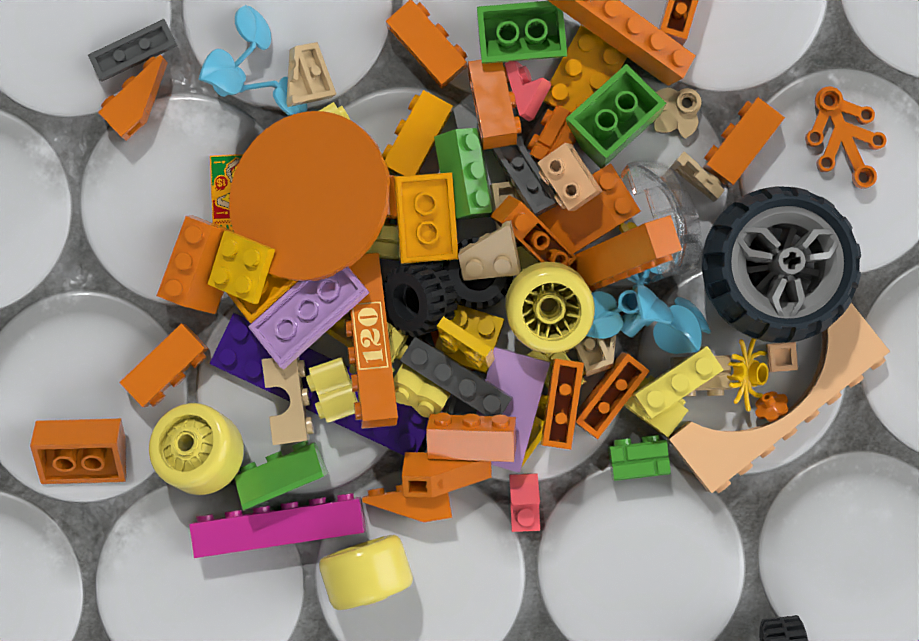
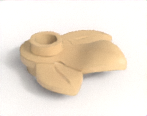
M667 87L656 91L667 104L661 115L654 121V130L660 133H668L678 129L680 135L685 139L692 135L699 123L697 112L701 107L700 95L695 90L689 88L676 91ZM685 98L690 99L692 106L685 108L682 105V100Z

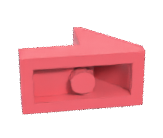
M517 61L504 63L512 92L515 94L519 115L527 121L534 120L551 87V83L545 78L532 81L528 68Z
M509 474L512 532L540 531L538 474Z

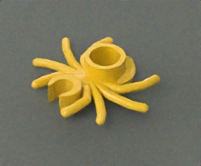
M751 338L748 350H746L744 340H739L742 356L732 354L731 358L740 362H729L728 366H733L732 376L727 375L729 380L738 381L736 383H729L730 388L740 387L733 401L734 404H738L744 394L745 408L748 412L751 411L749 393L755 398H762L763 395L762 393L755 392L752 387L764 385L769 375L767 365L754 360L759 355L765 356L767 354L766 351L762 350L752 354L757 340Z

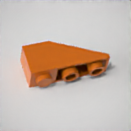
M161 55L148 59L142 66L143 71L136 77H129L122 84L123 89L116 96H109L101 104L102 109L98 113L126 141L148 121L168 64Z
M510 195L490 215L500 227H502L504 222L511 221L515 241L539 263L557 262L570 266L577 258L520 200Z
M405 452L402 471L403 497L433 498L492 478L491 461L428 459L427 453Z
M401 484L395 486L396 491L385 492L384 488L367 490V496L362 497L363 503L421 522L452 518L448 492L433 498L403 497V485Z

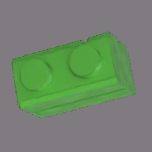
M659 435L642 436V442L631 443V438L614 440V445L608 446L613 481L671 474L667 440H659Z

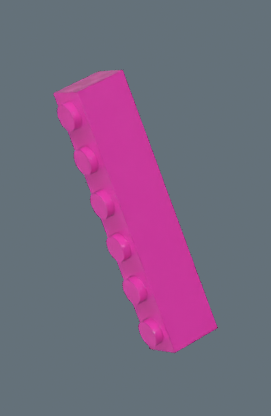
M354 493L337 495L336 501L326 502V497L309 499V505L298 506L297 501L282 503L281 509L270 510L269 505L252 508L253 513L242 514L241 510L224 512L225 517L214 519L213 514L196 516V522L189 524L194 558L360 534L366 531L361 497L354 498Z

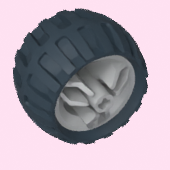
M775 186L748 193L733 202L719 215L705 240L701 271L707 296L718 314L728 324L751 338L772 343H789L813 337L829 328L844 314L858 288L861 277V250L853 235V227L848 219L839 213L834 204L824 197H820L802 188ZM772 228L782 229L779 240L775 238ZM795 234L798 235L800 239L793 247H790ZM754 238L761 245L763 252L749 248ZM809 247L812 255L804 256L802 250ZM746 261L757 262L758 266L746 267ZM806 263H814V269L804 266ZM758 273L761 278L752 284L748 275ZM800 278L811 281L807 290L802 286ZM769 281H772L766 296H763L760 292ZM784 289L788 296V303L779 302Z

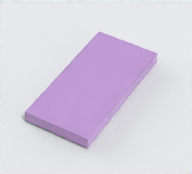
M347 266L335 273L334 276L326 279L298 281L248 327L279 367L285 369L370 292Z
M494 347L493 354L495 360L488 369L486 380L513 397L502 415L516 417V452L514 462L491 461V465L520 473L550 362ZM477 410V413H476L477 415H479V416H485L484 414H482L481 412H479V411Z

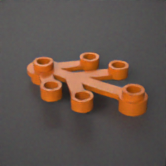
M828 86L822 88L815 96V106L819 112L812 130L805 136L807 145L816 147L823 142L824 135L822 132L829 117L834 128L823 156L817 160V168L821 172L832 170L835 167L836 153L840 143H842L854 170L852 174L854 185L861 189L869 188L875 184L877 173L873 167L864 164L853 138L868 143V146L873 150H879L885 146L887 142L886 136L881 132L873 133L845 122L841 112L856 116L857 121L863 125L874 120L875 112L871 107H861L843 100L842 93L835 87ZM825 97L832 98V106H827L824 103ZM862 111H867L870 114L869 120H864L861 117ZM811 133L818 135L819 141L817 143L810 140ZM874 136H878L881 139L880 146H876L873 143ZM822 159H828L830 161L829 168H824L822 166ZM860 173L867 175L865 183L859 180Z

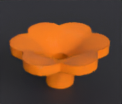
M775 391L763 394L762 398H759L755 403L757 418H765L767 421L773 422L779 416L785 415L788 412V406L786 405L788 403L787 396L785 394H778Z

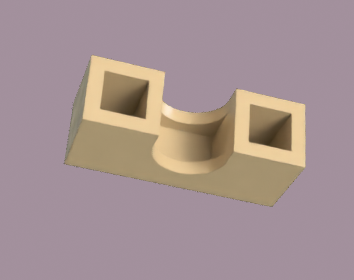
M297 357L289 366L282 369L273 358L262 359L265 388L281 387L287 391L290 397V405L285 413L269 417L273 445L310 440L309 434H314L312 417H307L306 406L310 405L308 388L303 389L302 377H306L304 360H299V357Z

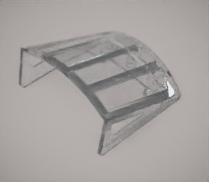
M628 163L619 174V177L623 182L629 181L633 195L645 192L654 220L671 215L682 247L681 251L671 254L672 261L656 267L658 275L650 278V285L699 270L702 255L701 224L696 206L686 186L666 163Z

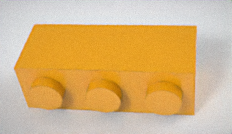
M425 90L422 91L420 96L414 95L408 107L411 111L407 120L401 119L394 133L398 137L393 145L388 144L382 154L385 163H387L388 170L398 176L419 174L435 145L434 136L441 134L453 112V105Z

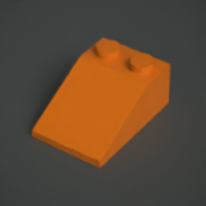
M611 163L592 174L603 191L575 211H568L567 208L563 209L558 205L537 216L573 254L641 212Z

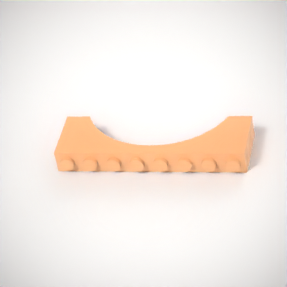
M851 303L844 314L822 332L821 355L815 375L804 394L788 409L785 415L779 416L773 422L738 431L713 430L687 421L675 430L669 438L667 437L666 440L708 492L713 493L716 491L720 493L731 484L729 479L738 473L741 476L753 467L751 462L758 456L764 458L775 449L773 444L781 438L787 440L798 431L796 426L802 421L808 423L819 415L820 412L817 409L825 403L831 405L842 396L840 391L849 385L852 388L864 379L862 374L869 368L875 370L886 361L884 356L890 350Z

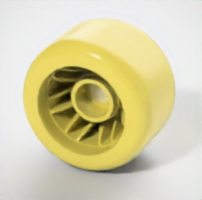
M541 262L527 267L515 277L506 295L505 307L511 330L520 342L537 352L553 354L575 347L586 337L594 320V299L588 285L578 272L561 263ZM547 298L556 300V306L550 311H545L541 308L542 301Z
M200 403L183 404L168 411L155 425L149 441L150 461L158 476L166 483L189 494L206 495L224 488L236 476L243 460L244 444L241 433L236 425L217 410Z
M396 535L375 538L323 557L319 562L320 573L329 601L336 610H346L379 602L407 589L413 582L412 571L402 541Z

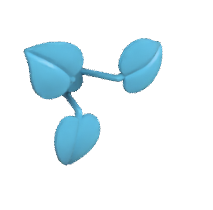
M247 5L239 8L235 14V26L241 37L250 42L249 48L235 62L232 56L225 50H213L203 63L199 80L213 85L217 94L223 97L236 95L245 90L274 87L273 97L277 105L287 115L291 116L307 112V103L292 107L287 106L288 77L281 78L279 83L277 81H268L244 85L246 75L238 66L251 54L256 46L261 50L269 48L271 44V31L266 20L254 8Z
M675 253L671 254L672 261L645 270L637 284L633 285V290H627L620 295L618 307L616 299L611 294L603 291L593 292L595 315L590 331L586 336L604 339L618 334L624 325L623 318L619 312L623 311L628 314L640 312L636 297V287L643 285L649 277L650 271L655 274L666 272L674 262ZM681 305L669 307L674 320L670 324L658 322L654 326L653 336L656 344L665 352L672 354L698 352L702 343V331L697 317L687 307Z
M644 272L627 279L637 284ZM650 277L646 279L643 285L636 287V297L640 312L625 313L622 316L624 325L621 331L629 337H634L644 326L648 327L654 321L670 324L674 320L669 307L656 297L649 288L644 286V284L648 285L650 283ZM677 297L674 300L676 305L687 307L695 314L702 332L711 333L704 315L692 302L682 297Z

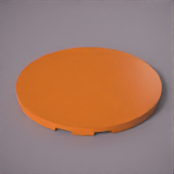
M324 111L301 112L275 122L259 134L249 145L235 170L229 195V212L234 233L275 249L268 272L283 279L317 281L334 276L335 273L347 266H352L370 249L377 239L389 209L390 175L379 146L363 128L335 113Z

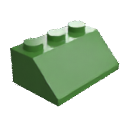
M549 1L477 7L478 36L482 64L567 57L564 14L562 10Z
M626 64L573 111L565 121L581 150L602 169L661 115L667 103Z
M477 128L454 129L434 136L440 173H452L456 220L490 217L494 209L479 130Z
M308 440L302 441L292 446L293 452L283 456L282 452L279 451L265 457L267 460L265 464L257 466L255 462L240 467L241 474L236 475L234 478L243 510L326 476L328 470L316 442L309 445Z

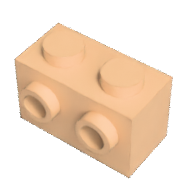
M564 143L537 162L541 168L539 171L541 178L547 185L551 184L556 191L554 197L563 209L567 208L568 211H575L603 192L572 144Z

